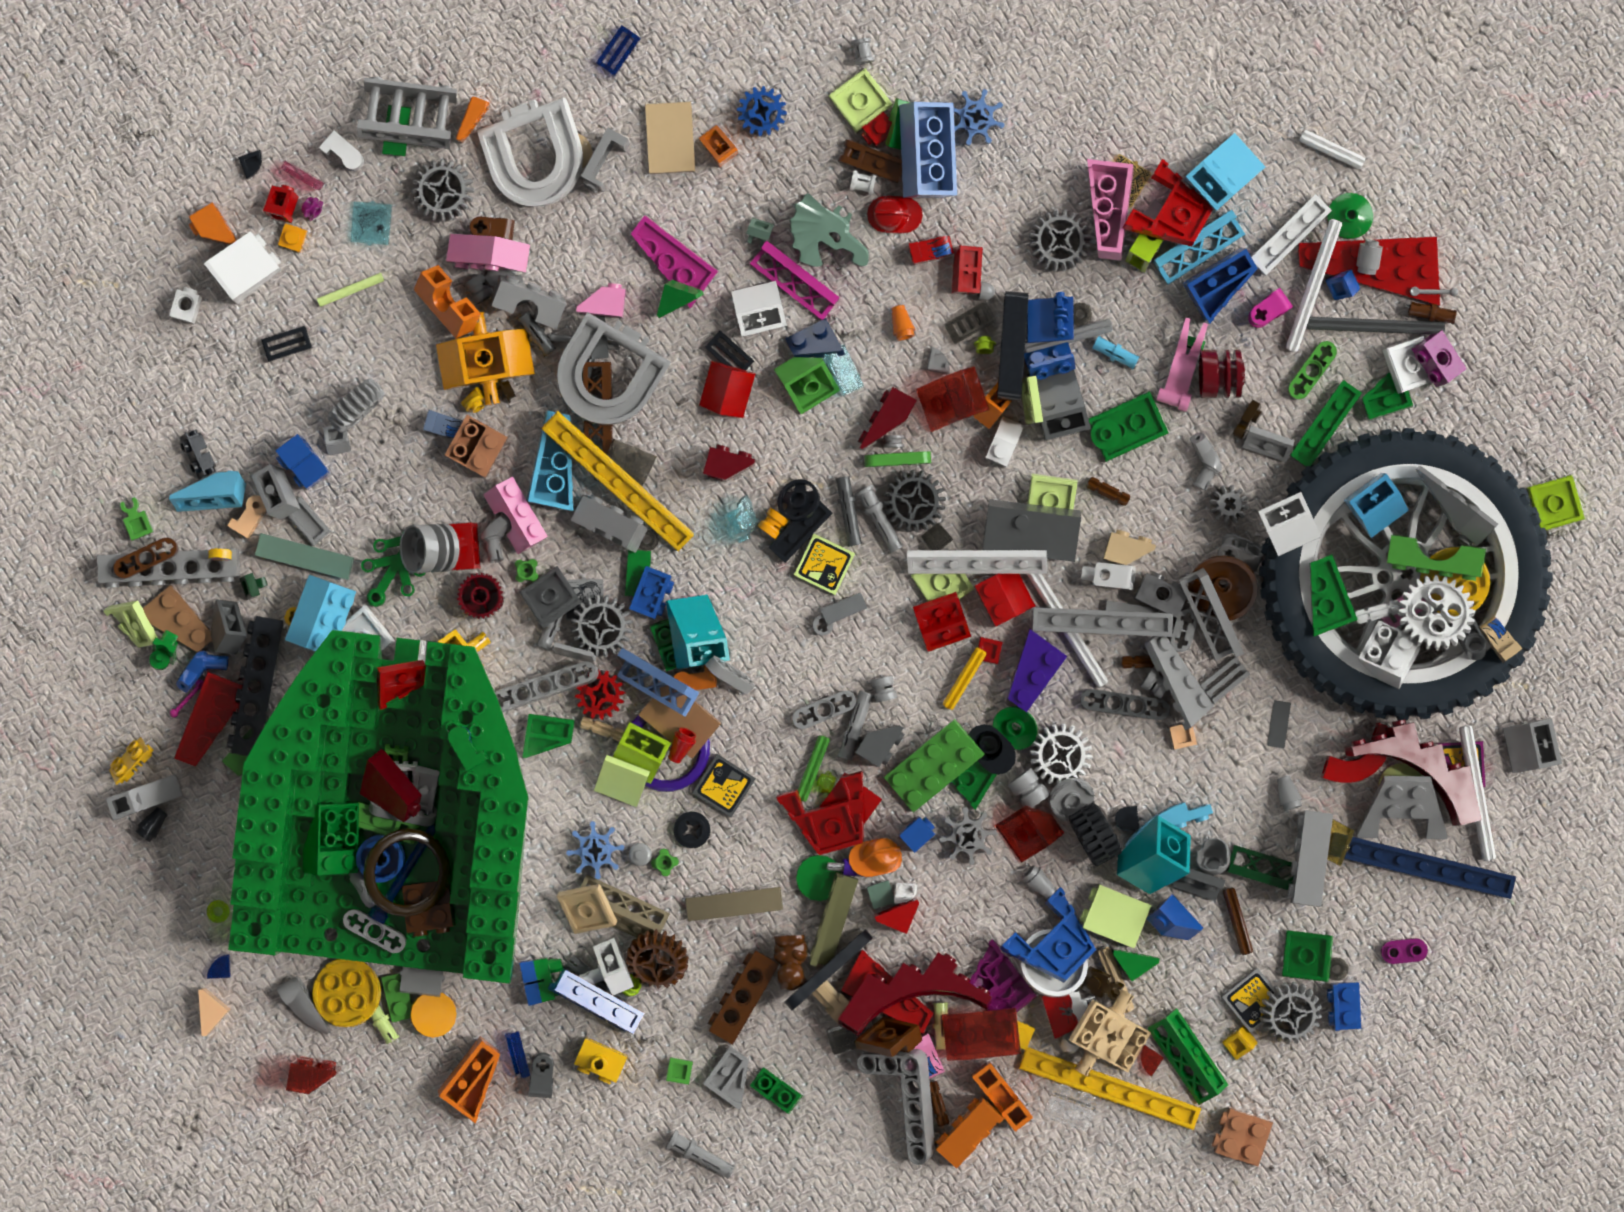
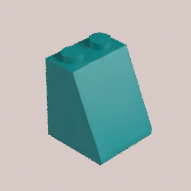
M1156 816L1118 855L1117 875L1146 893L1152 894L1190 874L1191 835L1162 817Z

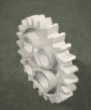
M1435 575L1433 581H1430L1429 577L1425 576L1424 583L1417 579L1416 587L1409 585V593H1403L1402 597L1404 600H1400L1399 606L1404 609H1400L1398 615L1403 616V618L1400 619L1399 623L1401 625L1407 624L1403 632L1411 631L1412 634L1409 639L1413 640L1417 637L1419 639L1418 646L1426 642V649H1429L1431 644H1434L1436 651H1438L1440 645L1443 644L1447 650L1450 642L1457 646V638L1463 641L1466 637L1465 633H1470L1471 628L1468 625H1473L1475 621L1471 618V616H1474L1475 610L1469 608L1473 606L1474 601H1467L1470 593L1462 594L1464 586L1456 588L1455 579L1449 584L1447 583L1446 576L1442 581H1439L1437 575ZM1437 593L1442 599L1436 601L1432 599L1431 594ZM1422 609L1426 615L1418 616L1414 610ZM1455 609L1459 616L1449 615L1448 610ZM1433 611H1434V612L1440 611L1441 613H1440V614L1438 613V614L1434 615V614H1433ZM1439 625L1443 631L1435 632L1431 626Z

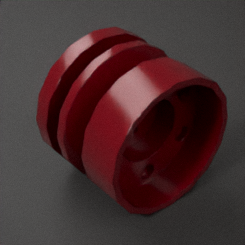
M1200 350V397L1217 398L1219 388H1223L1225 398H1229L1231 388H1233L1234 398H1241L1242 388L1245 383V366L1241 350L1233 351L1232 360H1230L1229 350H1224L1222 360H1218L1216 350Z

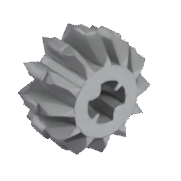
M1234 485L1229 486L1228 493L1226 487L1221 486L1222 495L1217 491L1213 492V495L1218 500H1209L1210 504H1216V507L1210 509V512H1219L1215 517L1216 520L1224 516V524H1228L1229 517H1231L1233 523H1237L1236 514L1244 518L1245 514L1240 509L1247 510L1249 508L1248 505L1241 503L1248 500V497H1239L1243 491L1241 488L1236 493H1233ZM1225 499L1227 501L1230 499L1234 501L1232 503L1233 510L1231 508L1228 510L1224 508L1226 506Z

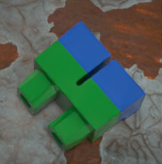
M544 957L519 963L523 983L544 979V981L524 985L528 1006L554 1000L559 996L550 991L548 987L550 983L556 984V982H553L552 973L563 970L561 959Z

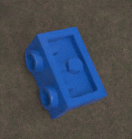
M1068 342L1024 353L1029 376H1036L1038 380H1043L1048 376L1059 373L1065 374L1076 369L1074 356L1071 353Z
M646 566L629 609L656 619L657 615L662 616L666 603H663L665 594L670 595L675 583L671 581L672 576Z
M1359 982L1330 983L1331 989H1327V1001L1332 1005V1012H1328L1329 1026H1333L1334 1031L1362 1029Z

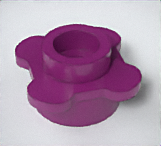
M309 197L301 208L303 216L305 218L308 217L310 221L318 217L322 211L323 202L321 200L318 201L317 197Z

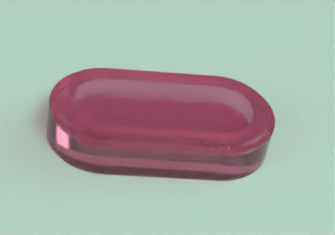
M287 160L281 166V169L317 190H321L325 184L319 178Z

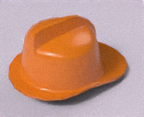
M888 838L864 841L862 844L855 845L851 849L849 864L854 872L863 877H874L892 873L901 865V848Z

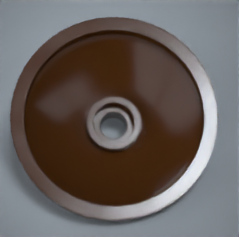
M1223 555L1210 557L1195 567L1192 573L1204 568L1209 575L1229 621L1240 618L1252 608L1257 597L1258 585L1255 574L1246 563L1235 557ZM1198 578L1188 583L1189 591L1198 592L1201 585ZM1226 580L1227 583L1225 585H1222L1219 583V581ZM1200 598L1197 610L1206 613L1210 605L1209 601Z

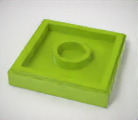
M1573 475L1527 488L1532 507H1536L1541 519L1540 528L1549 530L1585 519Z

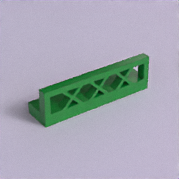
M1177 1008L1147 1028L1198 1105L1219 1095L1228 1086V1083ZM1163 1026L1168 1033L1167 1037L1162 1036L1157 1028ZM1172 1046L1178 1048L1181 1053L1180 1057L1174 1055L1171 1050ZM1185 1065L1191 1067L1194 1072L1193 1076L1186 1073L1184 1070ZM1197 1085L1203 1086L1208 1094L1202 1096L1197 1089Z

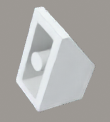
M1003 416L984 459L1006 468L1024 425Z

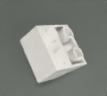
M776 281L731 292L742 337L787 326Z
M1301 492L1258 511L1278 556L1321 537Z
M1378 621L1358 660L1378 680L1400 689L1420 651V646L1417 645L1419 639L1416 637L1410 640V634L1404 633L1382 621Z

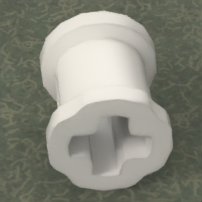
M854 170L849 190H861L868 192V195H872L876 175H863Z

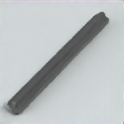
M1310 317L1307 323V328L1312 330L1434 334L1443 330L1445 333L1444 322Z

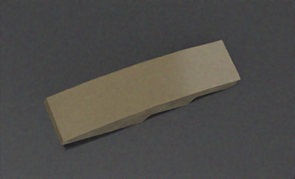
M781 887L685 898L688 921L783 910Z

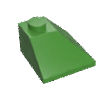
M793 357L774 369L800 414L805 413L840 391L822 358Z

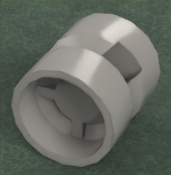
M1032 768L1023 772L1007 785L1015 796H1020L1019 802L1026 811L1050 795L1043 784L1037 783L1039 778Z

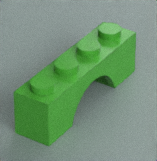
M1391 535L1387 563H1391L1394 569L1406 570V566L1416 567L1415 572L1429 574L1430 570H1437L1440 576L1453 577V573L1462 574V579L1476 581V577H1482L1486 549L1462 545L1451 558L1447 560H1434L1427 557L1421 551L1416 538Z

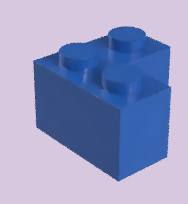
M299 434L276 450L279 455L276 457L277 461L284 469H290L294 472L295 476L292 478L300 488L304 486L309 490L330 474V471L311 446Z

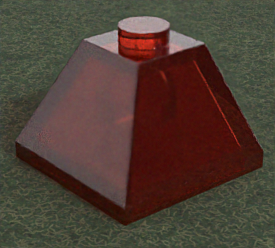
M1026 805L995 825L1021 863L1050 846L1064 834V831L1051 814Z

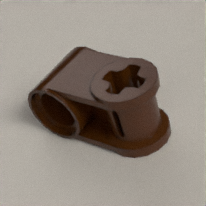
M478 216L471 221L470 232L472 235L496 236L513 241L515 220ZM479 223H483V226L487 229L482 230V233H478L474 226L477 227Z

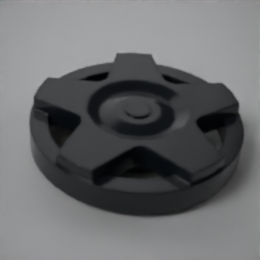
M804 479L793 480L780 491L777 500L778 509L790 521L808 520L819 506L820 494L810 481ZM806 485L810 486L813 491H807ZM795 486L793 492H787L790 488ZM783 502L787 504L785 511L783 509Z

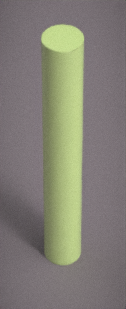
M378 273L317 298L318 304L322 307L384 281L382 273Z

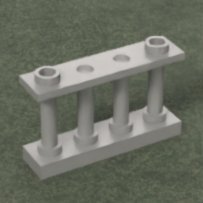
M380 77L364 78V92H370L367 118L364 120L358 119V138L450 149L451 131L445 129L448 103H456L457 89L446 85L436 87L383 80ZM379 94L393 95L390 122L376 121ZM402 97L416 98L413 124L410 126L399 124ZM426 99L439 101L436 127L433 129L422 126Z

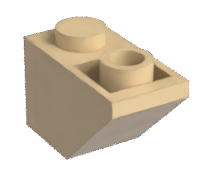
M1117 529L1116 533L1111 532L1109 535L1103 560L1120 565H1128L1155 550L1156 545L1151 544L1152 539L1139 536L1137 540L1130 538L1129 532Z

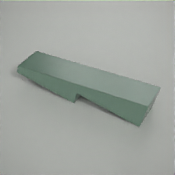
M260 533L255 556L349 580L354 562V557Z

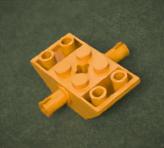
M480 312L479 322L475 325L473 335L436 344L443 389L449 390L480 384L483 387L485 406L492 405L491 395L494 405L500 403L496 386L498 381L534 375L535 372L526 330L487 332L484 312ZM483 353L490 357V360L485 365L479 361Z

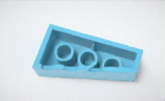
M547 410V411L545 412V417H544L543 425H544L556 412L548 411V410ZM562 414L570 421V415ZM542 430L527 502L573 511L571 455Z

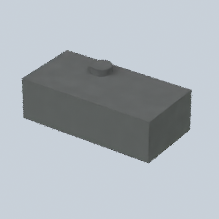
M989 499L983 550H1047V559L1075 562L1081 510Z

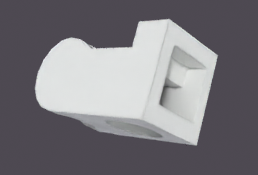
M335 130L319 147L328 156L333 151L342 159L343 164L350 171H357L364 164V158L361 153Z

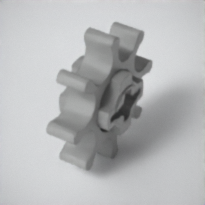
M963 806L964 817L961 821L955 822L949 816L945 817V822L953 827V831L948 836L941 835L939 839L940 842L952 841L955 844L954 851L949 854L951 860L955 859L957 853L964 851L969 854V864L973 865L975 863L973 853L976 850L983 849L988 855L992 854V849L984 844V839L989 835L996 836L997 829L985 830L982 827V821L987 817L986 811H983L978 819H971L967 815V806ZM974 830L972 832L973 839L967 838V840L963 842L965 838L964 832L969 833L970 831Z

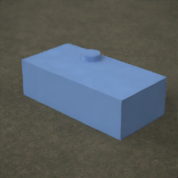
M911 102L899 105L903 198H946L956 196L957 176L953 103Z

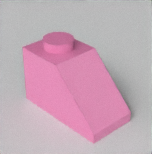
M608 283V287L602 286L578 305L576 312L579 314L589 312L596 316L623 319L626 289H621L622 285Z

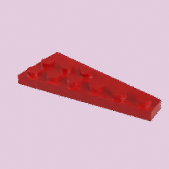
M1437 237L1374 239L1383 247L1380 266L1376 270L1375 275L1363 274L1357 271L1358 266H1356L1359 246L1360 243H1365V240L1336 241L1325 274L1335 276L1347 270H1352L1357 282L1361 285L1440 306V294H1418L1417 296L1410 294L1412 287L1440 290ZM1322 242L1298 243L1299 267L1308 270L1313 269Z

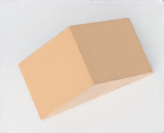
M201 988L198 990L201 1036H207L231 1009L207 988Z

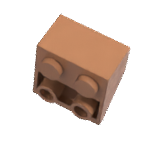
M466 415L445 456L487 478L508 437Z

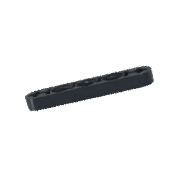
M865 929L784 1002L792 1011L871 941L873 939L872 935Z

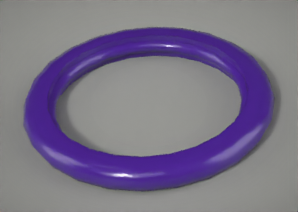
M638 715L631 723L642 728L647 722ZM709 739L699 750L697 760L687 774L674 780L654 778L651 784L646 782L645 786L660 792H673L684 789L694 783L707 766L710 756Z

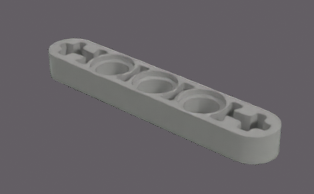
M584 661L498 690L495 693L498 701L500 699L499 696L503 698L512 696L514 704L512 700L503 702V707L501 706L502 712H506L592 683L597 679L599 672L595 664ZM586 666L592 669V672L589 673V678L584 675L577 677L574 673V670L578 674L584 672ZM564 673H569L571 676V682L567 686H563L560 683V677ZM547 680L550 688L548 692L541 693L538 686L540 682ZM521 688H526L528 690V697L521 701L517 697V692Z

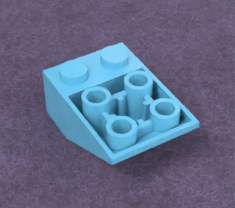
M1234 133L1187 174L1183 180L1213 208L1212 212L1215 213L1259 174L1265 166Z

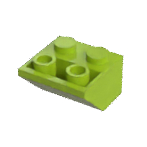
M629 722L613 757L650 771L646 782L651 784L671 742Z

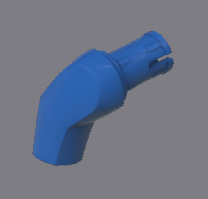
M206 651L197 652L176 682L177 687L187 693L207 669L227 671L229 657L209 655Z

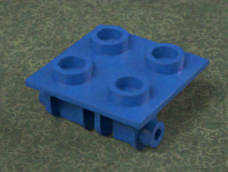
M1056 292V296L1053 298L1028 300V343L1074 340L1073 296L1066 297L1064 292Z

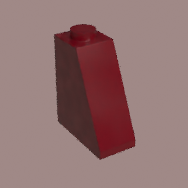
M381 749L367 760L360 794L403 823L410 817H415L421 809L420 801L422 794L384 750Z

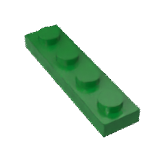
M1342 380L1289 456L1305 467L1311 466L1362 392L1345 380Z

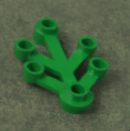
M401 536L387 540L377 539L373 543V548L376 552L383 553L387 548L400 546ZM380 541L385 545L383 550L376 548V544ZM400 550L395 555L362 561L361 568L367 573L390 565L377 588L371 589L368 592L367 601L370 605L379 607L385 603V592L398 570L402 583L401 593L407 597L415 593V587L411 584L409 571L406 570L402 563ZM367 561H370L373 565L370 570H366L364 567ZM414 573V575H416V576H418V577H422V576H424V575L426 574V573H422V574ZM406 585H410L412 587V592L410 594H406L404 592V587ZM374 593H378L380 595V600L378 602H374L372 600V595Z

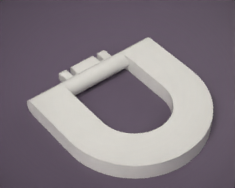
M566 98L558 99L538 107L536 100L529 101L531 109L528 103H524L510 109L512 116H510L508 110L503 111V121L477 131L492 179L498 189L510 200L525 206H546L564 198L576 185L582 170L583 151ZM545 118L556 152V163L548 177L541 181L533 182L524 178L518 171L505 132Z

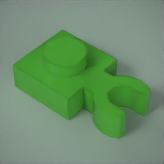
M135 497L132 498L134 505L131 509L126 507L125 502L120 503L121 509L128 513L129 516L123 519L131 541L154 533L146 511L138 512L139 501Z

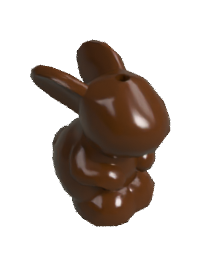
M805 935L774 936V959L781 965L778 970L780 989L794 991L807 982L801 966L808 956Z

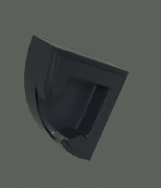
M261 150L238 157L247 180L258 173L262 165Z

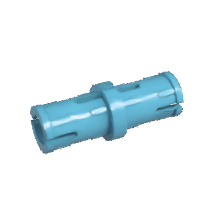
M1098 336L1092 347L1093 350L1095 349L1110 357L1111 361L1114 362L1116 360L1132 370L1140 357L1121 348L1122 345H1115L1101 336Z

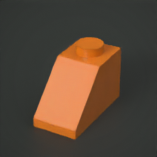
M213 202L189 216L192 221L189 226L195 236L199 234L203 239L228 245L237 241Z
M998 382L972 413V416L988 429L992 427L1012 402V400L997 399Z

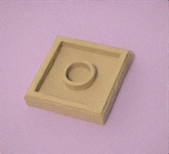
M600 884L561 891L556 896L574 934L613 927L617 923V919Z

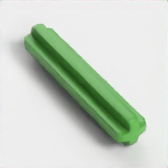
M819 735L798 788L799 796L803 802H806L830 742L829 738Z

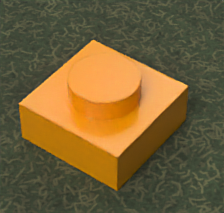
M285 223L278 246L301 253L308 231Z

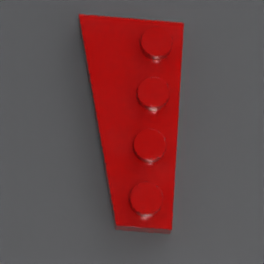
M207 672L174 759L195 767L232 716L233 711H236L238 708L235 696L237 688L241 689L242 684Z
M861 950L841 992L853 997L868 973L873 976L875 974L880 975L887 981V985L890 984L893 977L869 957L864 950ZM916 997L899 1002L881 1012L892 1019L919 1025L921 1034L924 1033L934 1014Z

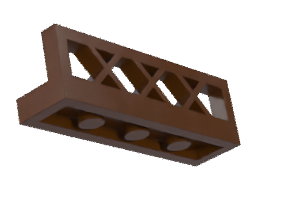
M586 362L583 367V385L589 393L594 388L598 389L602 393L603 400L612 399V363ZM588 367H602V377L596 383L588 377ZM588 381L593 385L589 390ZM601 381L602 390L597 386ZM584 420V435L591 439L597 434L603 440L602 451L607 456H613V425H600L597 429H594L589 422ZM589 427L594 431L590 436ZM602 427L603 436L598 432Z

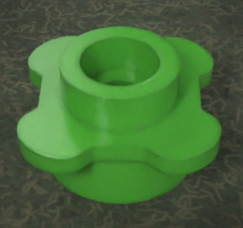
M530 559L529 561L517 560L515 562V567L517 568L516 580L518 582H523L524 580L536 581L538 579V574L536 573L538 562L535 559ZM526 568L529 569L528 573H525L524 571Z
M661 849L658 857L651 861V866L660 870L663 876H669L671 869L679 864L678 858L671 856L667 849Z

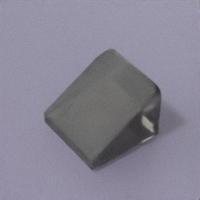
M939 522L921 536L931 550H941L953 540Z

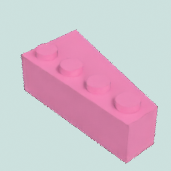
M1087 159L1098 258L1121 261L1125 238V229L1122 227L1128 216L1133 180V164Z

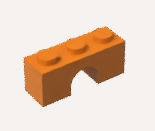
M436 265L420 273L414 291L457 339L474 330L481 313L467 297L457 302L453 300L450 293L452 280L439 265Z
M987 1061L971 1074L972 1078L1015 1132L1033 1118L1029 1110L990 1061Z

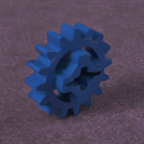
M762 86L761 91L758 92L756 87H753V94L746 91L745 96L747 99L739 100L743 107L737 108V112L743 115L738 117V121H745L742 128L750 127L751 135L758 131L759 137H762L763 132L771 136V129L778 132L779 127L777 124L785 123L781 116H786L787 111L781 108L785 107L786 103L779 102L782 95L774 96L773 88L766 92L765 86ZM762 97H767L773 102L767 103L763 101ZM754 100L753 108L746 112L748 104ZM758 102H760L763 109H768L765 113L766 121H764L761 114H756L759 107ZM778 111L776 119L770 124L769 119L771 115ZM750 120H756L762 124V127L754 125L750 122Z

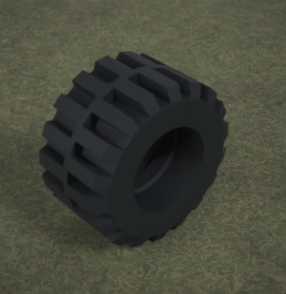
M1091 803L1069 815V822L1073 831L1095 866L1098 867L1122 853L1121 845L1098 805Z

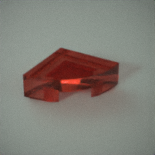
M1146 1045L1141 1050L1142 1066L1152 1077L1164 1057Z

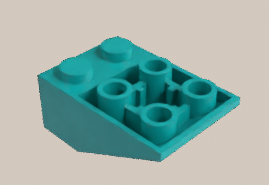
M708 595L666 601L677 669L706 665L713 656H717L725 662L730 661L727 638Z

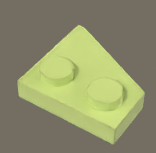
M138 600L111 605L103 610L107 616L112 614L121 623L118 625V628L127 634L137 647L152 645L155 637L158 638Z

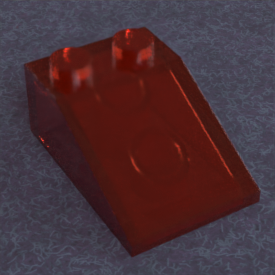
M975 366L951 373L916 389L931 432L990 410Z
M1016 1008L955 1011L942 1015L947 1061L1021 1054Z

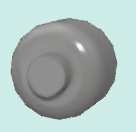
M637 843L630 848L629 859L634 865L644 866L651 860L652 851L648 845Z

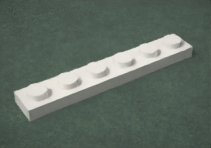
M1047 550L907 551L909 574H1047L1048 570Z

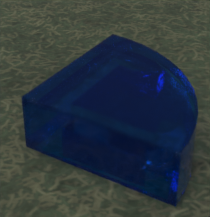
M230 954L217 958L211 964L207 973V979L231 977Z

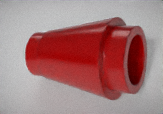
M681 727L674 733L668 755L669 760L674 763H680L696 743V734L693 731Z

